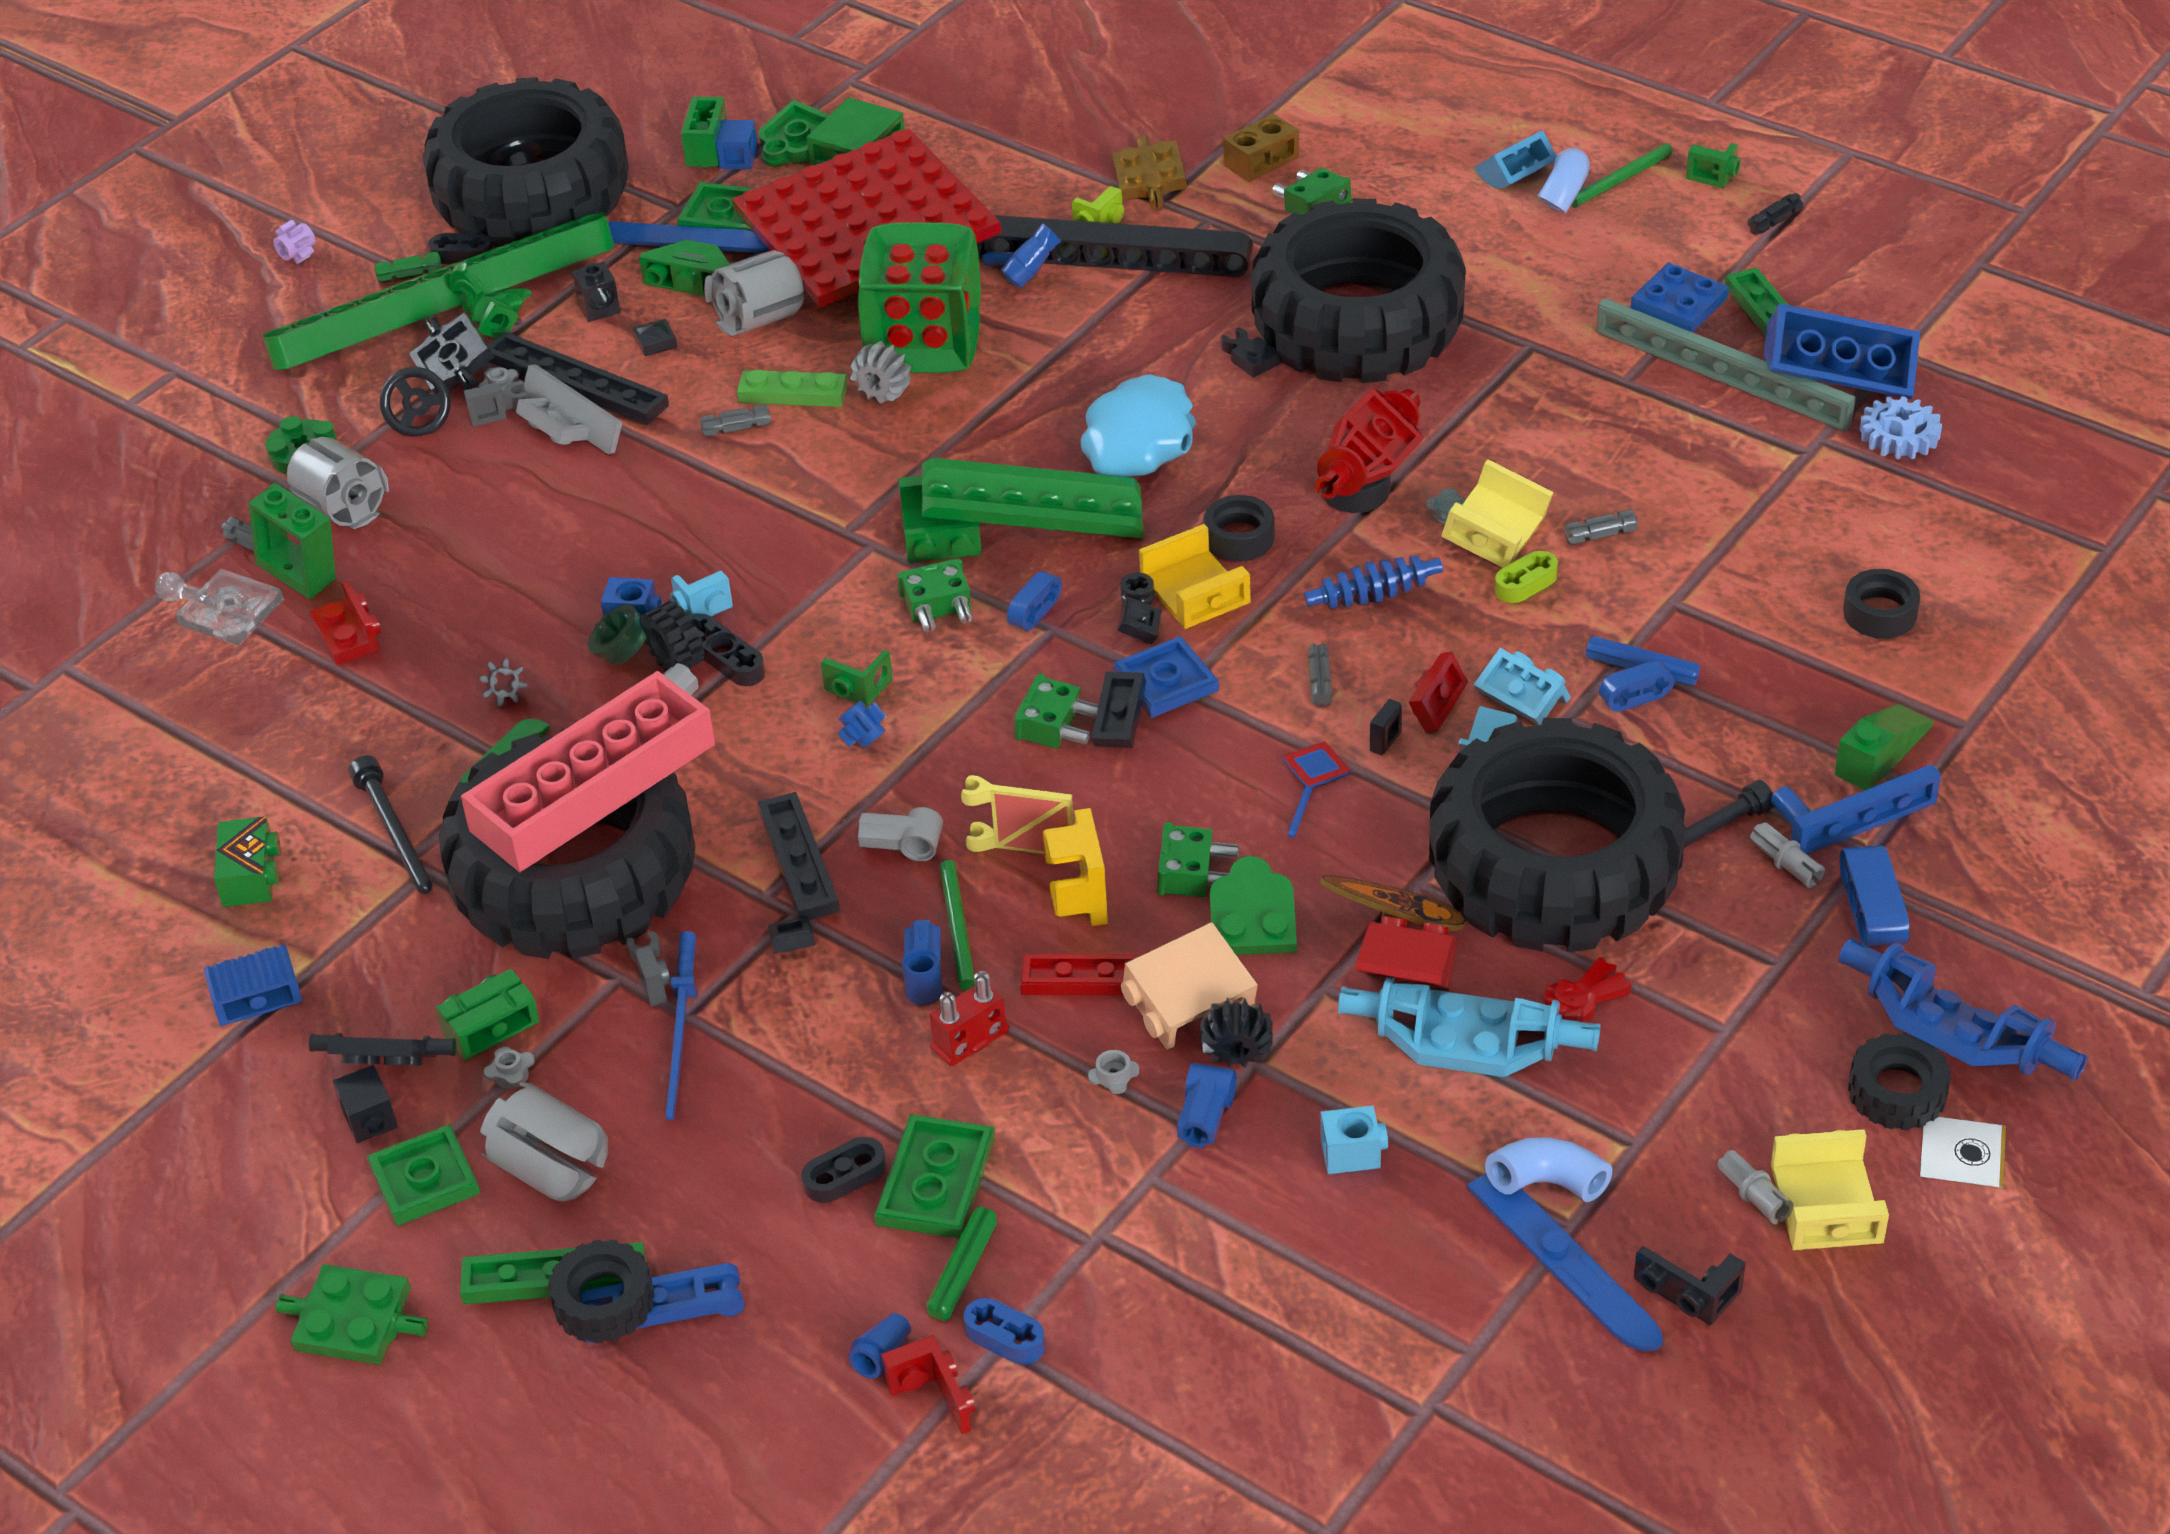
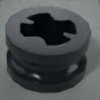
M1137 572L1122 578L1120 582L1122 603L1126 597L1148 605L1153 603L1154 581L1151 576Z

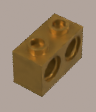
M1274 113L1223 138L1224 166L1247 182H1251L1299 158V129Z

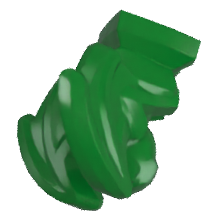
M460 262L455 265L451 272L449 288L453 293L456 291L462 293L459 297L462 300L463 310L471 316V321L479 325L478 331L495 339L504 331L509 333L520 315L516 311L522 306L524 300L530 297L532 291L526 288H512L485 295L483 283L468 270L466 263Z

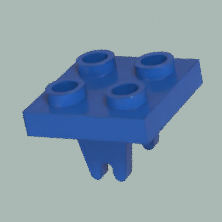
M1668 262L1631 297L1630 308L1694 332L1728 298L1729 286Z

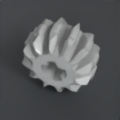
M882 341L874 345L869 343L853 359L850 366L853 370L850 379L859 383L857 391H865L868 400L875 397L882 404L885 401H894L899 398L908 387L912 379L909 376L912 366L903 362L905 354L898 355L895 352L894 345L886 348Z

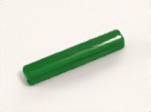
M982 1206L974 1209L926 1304L927 1314L932 1319L937 1318L941 1321H946L951 1317L997 1225L994 1210L986 1209Z

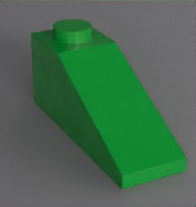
M1901 704L1861 718L1839 740L1834 775L1863 790L1875 787L1933 726L1934 720Z

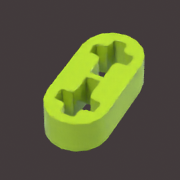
M1534 551L1502 568L1495 576V595L1503 602L1519 603L1547 588L1557 579V558L1554 554L1547 551Z

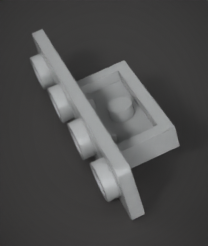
M536 364L529 365L524 382L528 399L518 400L516 413L528 420L530 426L541 429L550 435V439L556 443L568 445L571 444V441L588 440L607 454L615 453L622 422Z

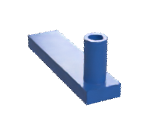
M1930 764L1814 811H1811L1790 787L1784 786L1772 795L1771 804L1792 826L1791 840H1796L1800 844V850L1808 855L1935 804L1937 802L1941 773Z

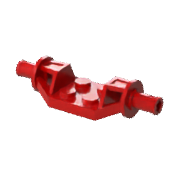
M1371 387L1335 424L1328 448L1321 455L1317 463V473L1319 476L1315 483L1317 493L1325 487L1327 490L1321 495L1323 498L1330 499L1336 495L1349 496L1360 491L1363 485L1388 477L1424 439L1418 428L1420 396L1417 394L1412 399L1410 396L1415 392L1412 389H1405L1401 392L1392 390L1382 393Z

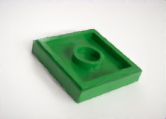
M450 1124L367 1155L370 1168L396 1226L481 1194L475 1176Z

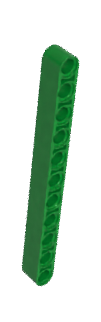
M601 212L581 217L460 262L468 265V270L483 283L484 294L489 295L611 250L615 247L606 214ZM458 263L268 331L263 334L262 338L273 369L283 370L462 305V300L459 297L462 293L458 291L453 293L449 288V277L453 268Z

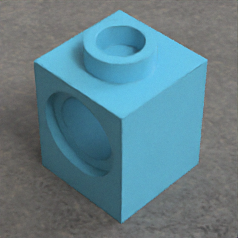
M1374 1106L1321 1112V1144L1327 1173L1335 1174L1381 1168V1150L1388 1149V1136L1385 1123H1377Z

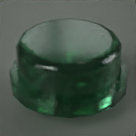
M626 604L604 615L599 623L595 624L589 636L587 644L589 651L594 656L603 658L612 665L621 664L630 659L642 647L647 638L644 628L640 624L641 616L639 611L634 606Z

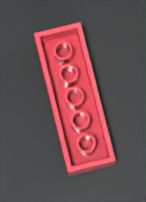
M656 671L461 795L469 831L518 872L525 870L713 747L715 740L710 710L659 671Z

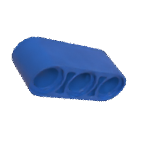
M1881 845L1841 849L1839 857L1841 879L1861 944L1869 947L1892 945L1896 942L1900 944L1908 943V915L1886 847Z

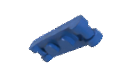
M725 1263L651 1277L655 1298H652L654 1306L652 1312L648 1313L644 1324H640L636 1329L716 1313L723 1316H734L741 1313L745 1304L742 1292L737 1289L740 1284L738 1267L734 1264ZM619 1283L588 1289L579 1293V1298L585 1305L599 1306L608 1304L623 1295L624 1284ZM711 1288H716V1289H717V1291H712V1292H707V1293H705V1290H706V1289H711Z

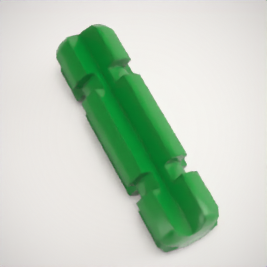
M438 252L427 253L423 258H420V255L395 259L392 264H388V261L375 264L376 277L381 283L392 281V277L395 276L398 280L423 275V271L428 270L430 273L442 268Z

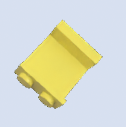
M1487 459L1478 484L1462 505L1456 502L1450 509L1441 537L1504 568L1514 562L1545 518L1554 492Z
M1865 1129L1836 1130L1833 1132L1811 1134L1794 1133L1786 1136H1775L1771 1168L1776 1188L1794 1204L1792 1213L1785 1220L1792 1250L1884 1243L1889 1213L1885 1200L1874 1201L1863 1162L1867 1137Z

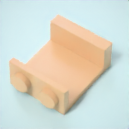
M1211 922L1125 963L1121 990L1129 1005H1136L1143 1015V1021L1149 1034L1153 1038L1158 1037L1166 1050L1175 1045L1177 1028L1202 1017L1204 1013L1210 1011L1212 1003L1224 1005L1227 998L1233 1002H1240L1246 998L1248 1005H1253L1258 985Z

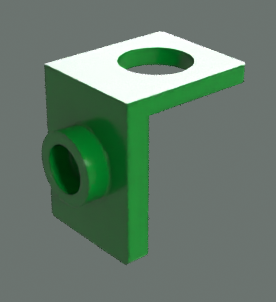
M883 650L864 672L826 657L821 661L824 689L856 703L861 700L866 707L893 679L890 652L887 650ZM882 666L881 677L879 681L874 685L875 675L878 669Z

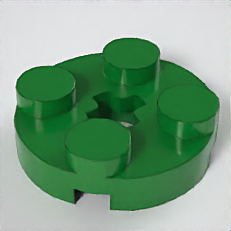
M296 416L284 418L280 422V427L269 435L265 443L269 461L273 464V468L278 472L287 474V467L294 451L302 444L309 446L310 440L319 437L337 440L333 424L330 421L301 420Z

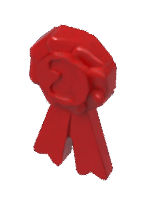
M1598 957L1578 982L1560 979L1557 983L1548 985L1543 996V1004L1551 1006L1553 1000L1559 1001V1014L1562 1015V1019L1586 1022L1593 1018L1595 1003L1628 996L1633 984L1624 979V972L1615 974L1617 965L1609 964L1603 957Z

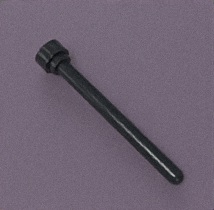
M369 755L358 757L348 768V774L354 786L367 792L417 891L420 894L430 893L433 887L432 882L381 786L384 773L378 760Z
M1759 779L1743 787L1738 795V800L1686 828L1684 848L1745 814L1751 816L1757 813L1760 816L1773 809L1774 806L1771 804L1773 792L1770 787Z

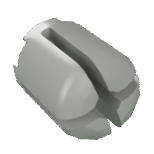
M774 250L718 268L705 279L706 302L713 301L716 313L720 318V321L715 323L724 333L730 336L745 333L792 316L801 308L804 299L803 281L796 264L784 253Z
M319 437L310 440L309 446L302 444L294 451L287 467V481L291 485L290 490L292 494L319 510L340 526H349L356 529L369 524L380 514L376 510L382 502L384 491L389 492L388 478L382 467L334 438Z
M519 1083V1085L524 1087L523 1089L515 1092L506 1101L499 1097L487 1113L480 1133L487 1136L485 1144L486 1154L481 1153V1155L489 1162L502 1168L551 1199L557 1201L575 1200L590 1189L598 1179V1176L542 1143L541 1140L573 1158L583 1162L587 1160L595 1166L604 1168L608 1157V1137L603 1127L597 1122L544 1092L534 1084Z

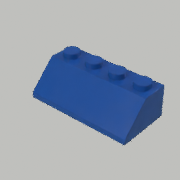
M1779 304L1767 324L1764 356L1769 370L1772 372L1912 399L1914 396L1920 332Z

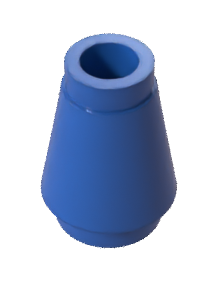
M891 1313L887 1318L852 1342L849 1353V1361L854 1370L869 1379H875L879 1375H884L881 1354L903 1346L907 1336L911 1333V1325L908 1320L898 1313Z

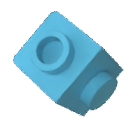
M718 571L690 585H687L679 575L671 578L673 592L670 593L671 602L674 601L678 607L681 606L684 609L685 616L693 614L713 616L733 607L729 579L722 571Z

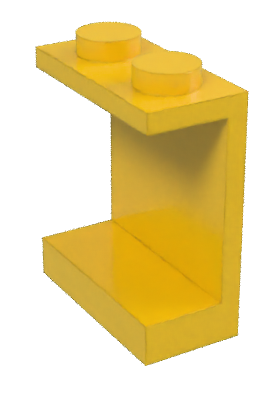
M1205 524L1139 549L1140 573L1151 576L1154 581V594L1184 629L1251 603L1250 574L1243 566L1227 572L1209 551L1208 527Z

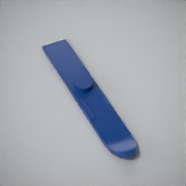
M608 221L615 244L646 245L660 248L680 241L691 240L717 245L722 251H770L754 232L747 230Z
M1487 1173L1467 1184V1189L1615 1338L1626 1346L1639 1351H1655L1663 1346L1662 1332L1649 1314L1522 1188L1513 1194H1503L1491 1184Z

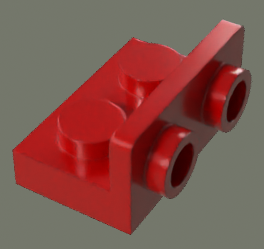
M349 581L341 583L345 599L328 603L310 611L312 622L336 666L379 651L376 635L381 634V629L374 613L367 614L369 608L362 591L355 592Z

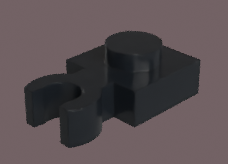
M1238 327L1235 329L1236 339H1230L1226 335L1221 336L1222 350L1231 354V361L1253 378L1281 364V358L1274 347L1267 344L1259 336L1252 340L1248 339V333L1242 328Z

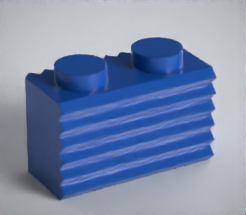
M280 944L278 948L274 946L272 948H265L259 952L256 951L254 955L248 953L246 957L239 956L237 960L231 958V960H224L218 964L215 963L212 967L206 966L204 968L210 996L220 1027L303 1002L289 953L284 944Z

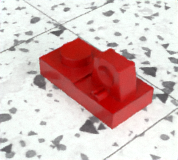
M1452 651L1440 653L1431 668L1423 670L1422 675L1415 683L1417 689L1408 701L1413 714L1417 717L1425 733L1440 729L1469 682Z

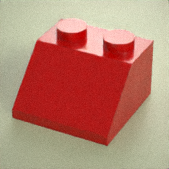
M1382 916L1381 924L1369 922L1356 961L1355 970L1366 975L1383 978L1388 976L1394 977V980L1450 989L1458 938L1448 935L1449 927L1424 923L1423 931L1406 928L1407 920Z

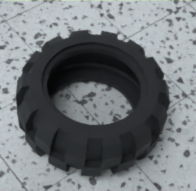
M538 77L517 78L514 83L499 85L496 82L477 88L476 94L468 98L460 96L445 107L444 115L436 117L428 131L422 158L432 203L451 228L455 227L459 233L485 234L489 236L495 247H502L590 214L602 212L607 217L614 210L628 180L629 163L624 133L620 120L600 95L590 88L579 90L575 82L556 78L552 82L539 81ZM523 139H537L541 141L542 150L536 158H549L540 162L519 166L487 164V159L493 152L509 143Z
M1352 198V203L1335 204L1332 200L1311 205L1308 213L1300 215L1294 212L1280 221L1274 232L1268 233L1253 261L1251 295L1255 326L1264 341L1276 349L1283 363L1299 372H1303L1306 369L1315 371L1319 379L1342 382L1343 378H1361L1362 383L1386 381L1387 375L1397 372L1405 376L1424 368L1430 357L1438 358L1458 332V327L1464 316L1466 268L1461 252L1454 239L1450 238L1446 228L1432 217L1424 219L1419 217L1415 208L1397 202L1392 206L1377 204L1376 199ZM1350 282L1375 283L1396 289L1393 292L1372 297H1343L1321 291V289L1332 285Z
M1543 718L1542 725L1524 727L1522 722L1518 721L1495 728L1487 742L1477 738L1456 755L1437 781L1430 801L1429 860L1435 868L1434 878L1453 907L1457 910L1464 908L1463 913L1469 923L1492 938L1501 932L1511 936L1516 947L1542 952L1544 944L1565 945L1567 952L1595 949L1603 937L1611 936L1615 941H1619L1639 930L1649 919V915L1654 916L1662 908L1675 889L1678 881V871L1683 863L1686 826L1684 824L1685 807L1673 779L1669 773L1665 774L1659 759L1640 742L1633 746L1626 744L1620 731L1594 723L1591 729L1572 725V718ZM1557 811L1576 814L1594 820L1614 833L1618 840L1605 848L1588 854L1547 856L1516 847L1500 837L1494 830L1501 824L1518 816L1535 812Z
M535 733L512 741L511 749L501 755L493 752L489 753L471 767L468 783L458 782L447 803L442 817L443 824L438 835L440 855L448 888L458 911L469 919L471 925L481 934L501 947L513 942L514 947L522 955L546 959L550 958L552 952L569 951L572 959L600 954V946L619 940L622 945H625L628 938H633L634 940L645 934L648 930L650 919L653 916L664 918L678 901L684 884H686L692 871L696 847L686 792L678 784L677 775L673 772L599 820L627 830L619 840L607 849L576 862L557 865L532 864L525 870L518 872L469 831L461 795L554 737L540 738L539 734Z

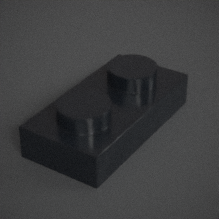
M1105 672L1091 737L1095 746L1133 748L1147 682L1144 673Z

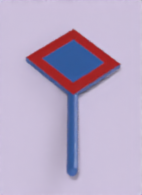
M1326 741L1282 756L1284 763L1305 785L1288 832L1290 838L1296 836L1312 789L1352 773L1351 769Z

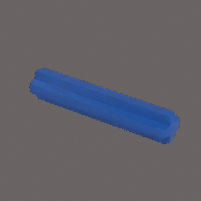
M1597 636L1591 637L1587 644L1586 656L1596 661L1626 669L1650 661H1661L1674 676L1675 682L1690 686L1695 685L1700 676V665L1695 662Z

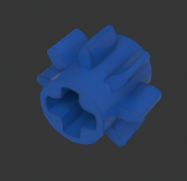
M860 700L838 718L844 725L838 732V735L848 747L858 742L864 749L886 731L880 724L886 715L875 702L866 707Z

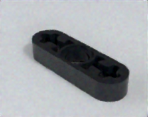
M706 614L690 615L692 619L690 623L693 627L696 626L698 630L696 634L703 642L700 646L704 648V661L740 686H752L763 680L765 668L763 656L760 652L711 616ZM727 646L732 648L724 653L714 652L719 647Z

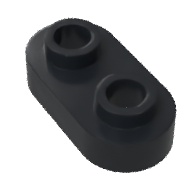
M858 1137L809 1161L804 1166L801 1174L803 1189L807 1197L816 1202H831L877 1179L886 1167L882 1144L870 1137Z

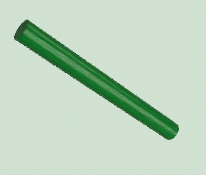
M1665 143L1578 192L1571 206L1577 208L1667 158L1673 153L1672 147Z
M946 860L940 864V873L959 987L967 991L975 986L974 969L956 864L954 861Z

